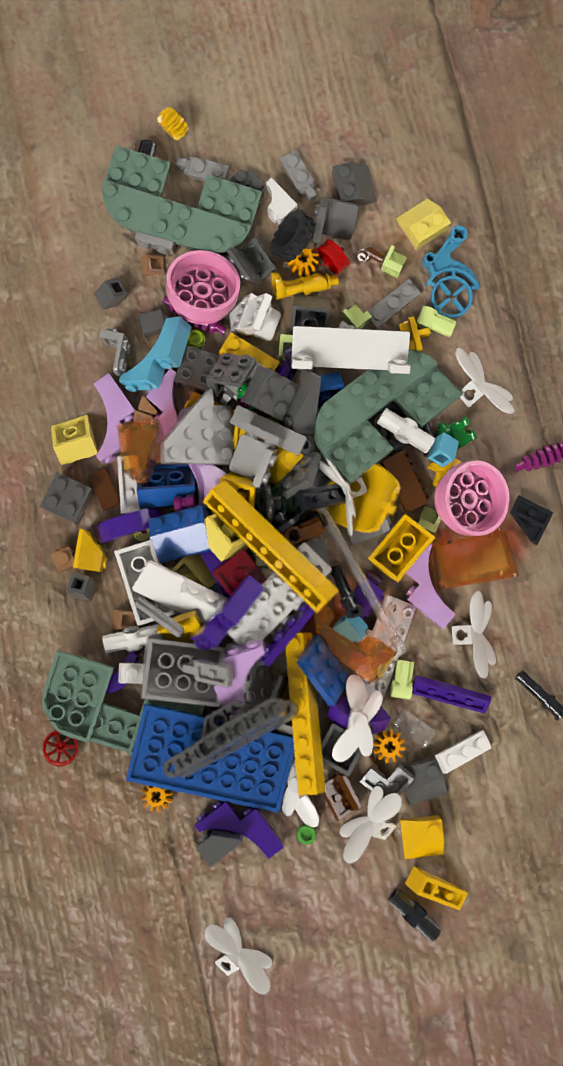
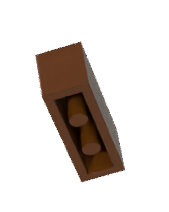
M401 451L383 460L381 465L398 480L401 489L397 498L405 514L427 504L429 496L425 488L422 489L419 484L421 480L416 471L413 472L410 466L412 461L409 455H405Z

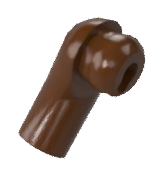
M372 247L362 249L357 253V259L360 262L373 259L381 264L385 257L384 254Z

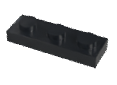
M338 484L299 490L295 494L302 512L346 504V495Z

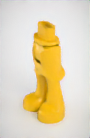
M278 272L271 273L272 290L276 300L304 292L307 296L312 292L328 290L331 286L339 285L338 277L336 275L329 276L328 273H325V275L320 273L311 274L290 281L282 280Z

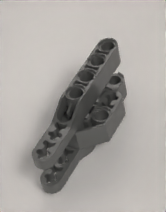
M272 698L250 710L246 703L233 701L206 716L201 740L168 759L163 765V771L166 776L171 778L191 776L213 762L238 751L294 719L298 714V706L292 701ZM287 705H289L291 707L290 714L285 715L287 712ZM221 715L224 717V723L222 726H220L218 723V719ZM172 764L175 765V772L170 771Z

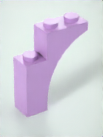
M169 369L168 372L164 371L158 389H151L146 393L147 400L162 412L161 415L158 414L153 419L151 427L163 438L170 425L175 423L178 418L174 404V379L176 372L172 369Z
M108 373L93 383L103 399L107 412L106 437L96 455L102 464L113 462L117 454L129 451L134 443L122 424L124 422L127 424L134 420L135 410Z
M177 421L170 425L165 437L177 425ZM188 464L193 471L198 486V506L203 505L208 509L209 507L203 500L209 491L220 483V477L227 473L212 464Z
M430 544L405 574L417 584L416 587L412 585L407 591L408 597L406 600L438 627L444 629L456 614L442 602L432 585L428 567L429 554L432 544Z
M253 639L245 645L239 647L235 645L225 651L224 660L226 665L232 666L233 685L227 688L214 685L222 707L233 701L246 703L243 693L244 682L250 668L265 654L263 639Z

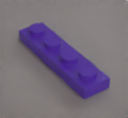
M305 601L299 605L297 613L287 619L286 626L275 633L273 641L265 646V654L258 659L261 663L270 666L316 612Z
M416 675L413 682L412 694L485 714L491 703L490 695Z

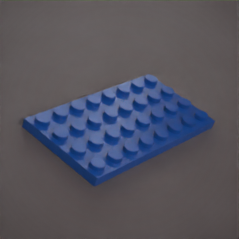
M144 703L126 781L279 813L295 752L293 735L271 731L191 776L171 778L166 776L163 771L164 763L201 740L206 716ZM218 719L220 726L223 725L224 720ZM172 764V768L170 769L171 772H175V770H174L175 765H173V764Z

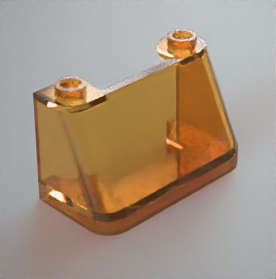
M146 420L118 424L117 429L124 474L129 475L132 481L136 480V483L148 482L147 479L151 478L160 451V443L164 439V429L160 421Z
M497 528L490 534L449 541H446V538L434 539L431 555L437 589L519 576L507 532L502 531V528Z
M326 605L320 611L315 612L314 624L316 635L322 638L337 660L370 682L378 681L397 652L373 636L365 637L358 646L333 629L339 618L342 617Z

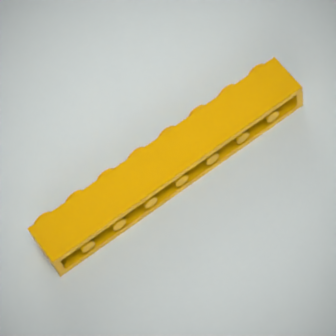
M224 480L209 491L203 502L316 612L320 611L339 590L231 485Z
M297 633L286 646L290 701L296 703L299 709L297 716L292 719L298 795H313L325 791L317 690L296 663L312 639L311 633Z

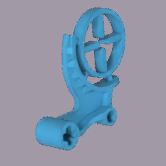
M461 225L453 227L448 233L446 241L436 254L428 252L421 260L422 266L427 269L430 277L425 286L430 284L433 287L430 294L432 308L437 310L438 314L450 319L458 318L466 313L472 304V290L480 289L479 282L474 273L466 265L450 257V253L467 238V230ZM459 234L460 238H455L454 235ZM451 273V276L444 277L437 283L432 281L440 274ZM456 273L467 278L471 282L472 286H469V284L462 278L457 277ZM453 280L463 285L453 293V297L457 296L464 289L468 293V303L465 309L457 299L452 300V303L460 312L459 314L450 315L440 310L450 301V298H447L439 306L435 303L434 294L437 286L441 288L446 296L451 294L444 285V281Z

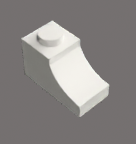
M270 178L266 182V190L272 199L271 204L268 206V217L273 223L277 222L280 225L285 217H288L291 212L297 210V204Z

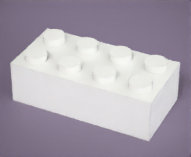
M148 540L114 551L137 626L155 621L136 607L135 602L139 597L146 599L167 616L177 614L175 610L132 590L134 583L149 560L162 566L152 541Z

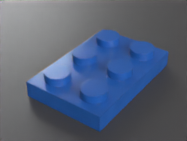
M315 635L296 663L329 706L335 705L346 687L349 674L319 635Z

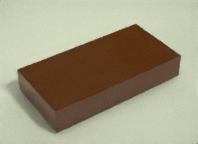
M106 468L88 476L103 511L120 504V498Z

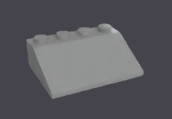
M146 639L141 698L220 707V701L214 685L195 681L193 674L183 672V664H187L190 661L193 662L195 659L225 664L224 656L227 648L214 647L208 650H201L191 643Z

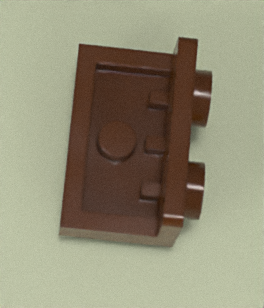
M343 773L336 774L326 780L325 791L322 792L336 821H340L353 811L362 809L360 798L351 786V780Z

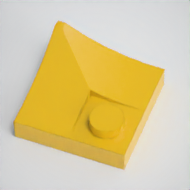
M191 611L172 618L184 627L185 631L180 637L175 636L162 625L157 627V632L167 641L194 644V640L191 637L203 624L196 611Z

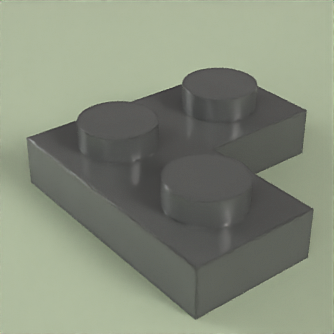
M318 452L306 455L300 462L299 472L285 479L281 492L284 498L288 499L299 490H304L313 485L322 457Z
M400 764L388 777L372 765L361 777L360 783L371 791L374 787L380 786L383 790V798L392 793L400 796L414 780L415 776Z

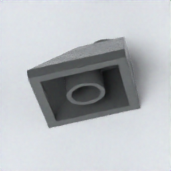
M436 756L403 765L404 768L415 776L414 780L405 789L410 805L447 794L444 775Z

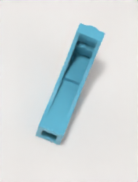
M182 317L166 318L160 336L151 351L134 368L122 374L119 382L131 392L158 389L165 369L180 367L192 326Z

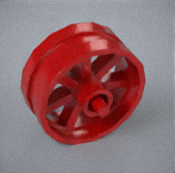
M327 239L324 244L317 247V252L324 262L322 265L324 267L327 266L334 274L339 275L342 270L349 267L350 263L343 252L344 248H340L333 240Z
M55 730L46 736L43 742V754L51 765L64 767L75 760L78 754V741L72 738L75 745H65L70 737L67 736L64 741H60L59 734L62 733ZM53 736H56V744L49 742ZM46 745L56 748L46 753ZM66 749H75L72 757L67 753ZM57 753V762L52 760L49 756ZM64 754L68 760L60 762L61 755Z

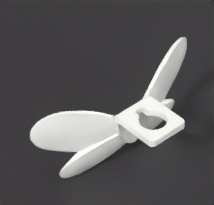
M457 348V360L465 373L472 379L460 390L462 401L470 407L485 394L501 411L513 414L515 409L509 402L513 400V396L502 387L485 382L482 364L474 352L468 355L462 348ZM474 389L476 391L472 400L467 399L465 391Z
M328 459L326 460L329 466L320 460L318 468L327 477L340 485L346 495L347 527L350 536H352V514L355 517L352 498L366 493L367 488L360 476L354 481L359 483L360 491H351L350 485L343 480L334 465Z
M476 591L470 602L471 625L452 626V638L454 645L473 644V659L476 671L481 678H486L489 671L488 663L490 665L496 663L493 648L482 634L490 619L492 604L490 601L484 603L482 593ZM460 629L468 635L462 641L457 637Z
M358 675L349 676L346 682L347 698L352 710L350 711L347 730L340 736L333 748V758L338 762L347 760L358 747L363 756H369L373 750V737L368 722L378 712L383 696L380 691H374L368 697L365 684Z
M294 757L287 779L288 787L282 800V810L286 816H291L294 810H296L306 825L316 827L319 824V816L315 806L307 795H298Z
M380 786L374 787L368 801V816L350 820L341 827L340 835L342 837H350L343 852V858L347 863H354L362 856L371 836L385 840L396 828L394 823L387 822L386 820L392 818L401 808L402 800L398 794L392 793L383 798L382 788ZM389 827L385 833L381 834L382 829Z
M228 917L224 920V929L217 925H208L205 929L207 942L216 950L225 953V955L215 961V964L227 976L241 969L244 978L256 992L267 994L270 991L271 985L262 968L266 969L272 966L271 958L260 951L242 948L240 932L232 918ZM222 962H229L231 969L226 968Z

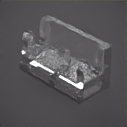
M402 708L391 726L422 748H426L437 733L433 728L404 708Z

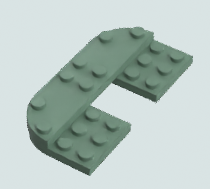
M115 145L106 179L103 181L102 195L107 211L119 226L134 233L139 231L173 241L174 244L184 246L191 251H210L221 256L228 254L227 249L230 247L238 249L246 241L252 228L262 191L207 174L196 209L161 198L171 162Z
M409 350L408 364L410 365V374L369 369L321 407L314 427L316 446L323 457L334 465L341 477L349 485L394 449L368 419L394 401L421 429L461 397L462 393L437 368L438 362L429 355Z
M56 650L42 695L44 713H46L50 724L57 731L87 743L92 741L127 752V755L132 756L144 703L202 715L205 705L145 699L141 712L138 714L103 703L114 667L61 650Z

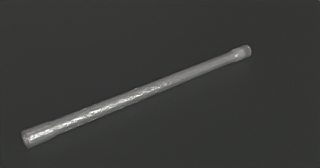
M301 464L293 467L296 474L299 472ZM313 484V485L307 487L306 489L316 488V487H315V485ZM328 508L317 509L388 635L398 656L403 655L408 651L406 645L395 630Z

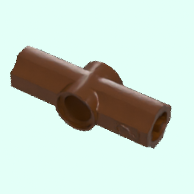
M319 517L298 526L290 527L280 534L290 544L297 546L304 541L324 534L325 531ZM293 531L300 533L297 541L290 540V534Z

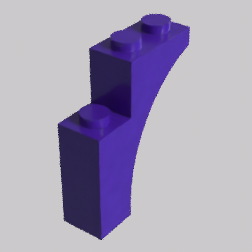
M250 575L243 578L222 606L192 635L191 639L194 640V645L201 650L217 647L229 629L238 625L265 588Z
M219 800L212 805L213 809L210 812L206 813L204 811L196 818L195 828L198 832L211 829L234 831L254 842L268 859L284 848V842L258 808L248 807L241 813L242 817H240L230 802Z

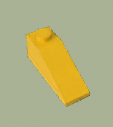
M413 866L405 882L417 895L459 911L468 895V892L415 866Z

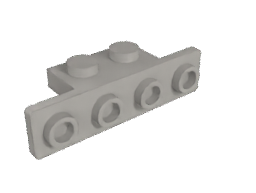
M241 406L236 407L230 420L231 424L247 431L246 436L255 440L260 437L264 439L263 444L272 448L277 445L296 455H300L307 440L305 436Z

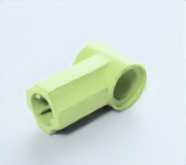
M423 306L416 325L420 329L429 328L450 337L457 321L438 314V311L431 307Z
M397 660L395 678L391 685V697L411 699L414 662Z

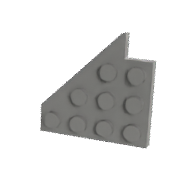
M210 388L203 393L160 443L161 464L230 465L233 457L232 424L230 423L231 406L214 405L213 389Z

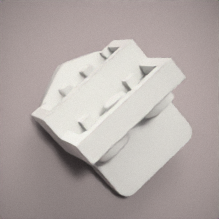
M250 293L244 296L242 301L230 311V330L264 341L272 340L281 317V313L271 307L270 301L272 296L267 293L260 296Z

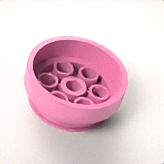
M191 251L182 254L170 265L166 279V294L174 310L183 319L195 324H212L221 320L236 305L240 290V277L234 265L225 257L210 251Z
M471 461L457 464L447 471L436 487L434 498L436 511L441 520L459 534L467 536L489 534L501 525L507 515L509 508L507 483L502 474L489 463Z

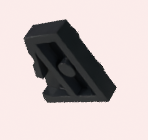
M519 495L509 513L532 544L537 546L554 512Z

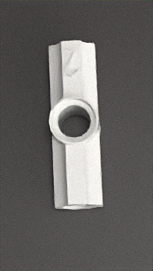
M387 408L378 419L377 424L394 433V437L398 441L405 444L410 443L424 453L429 451L435 441L434 437L419 429L418 424L414 420L402 418Z
M160 624L143 628L130 626L125 628L123 632L102 636L105 652L110 653L124 649L127 651H137L143 645H146V639L163 640L162 635L157 632V627Z

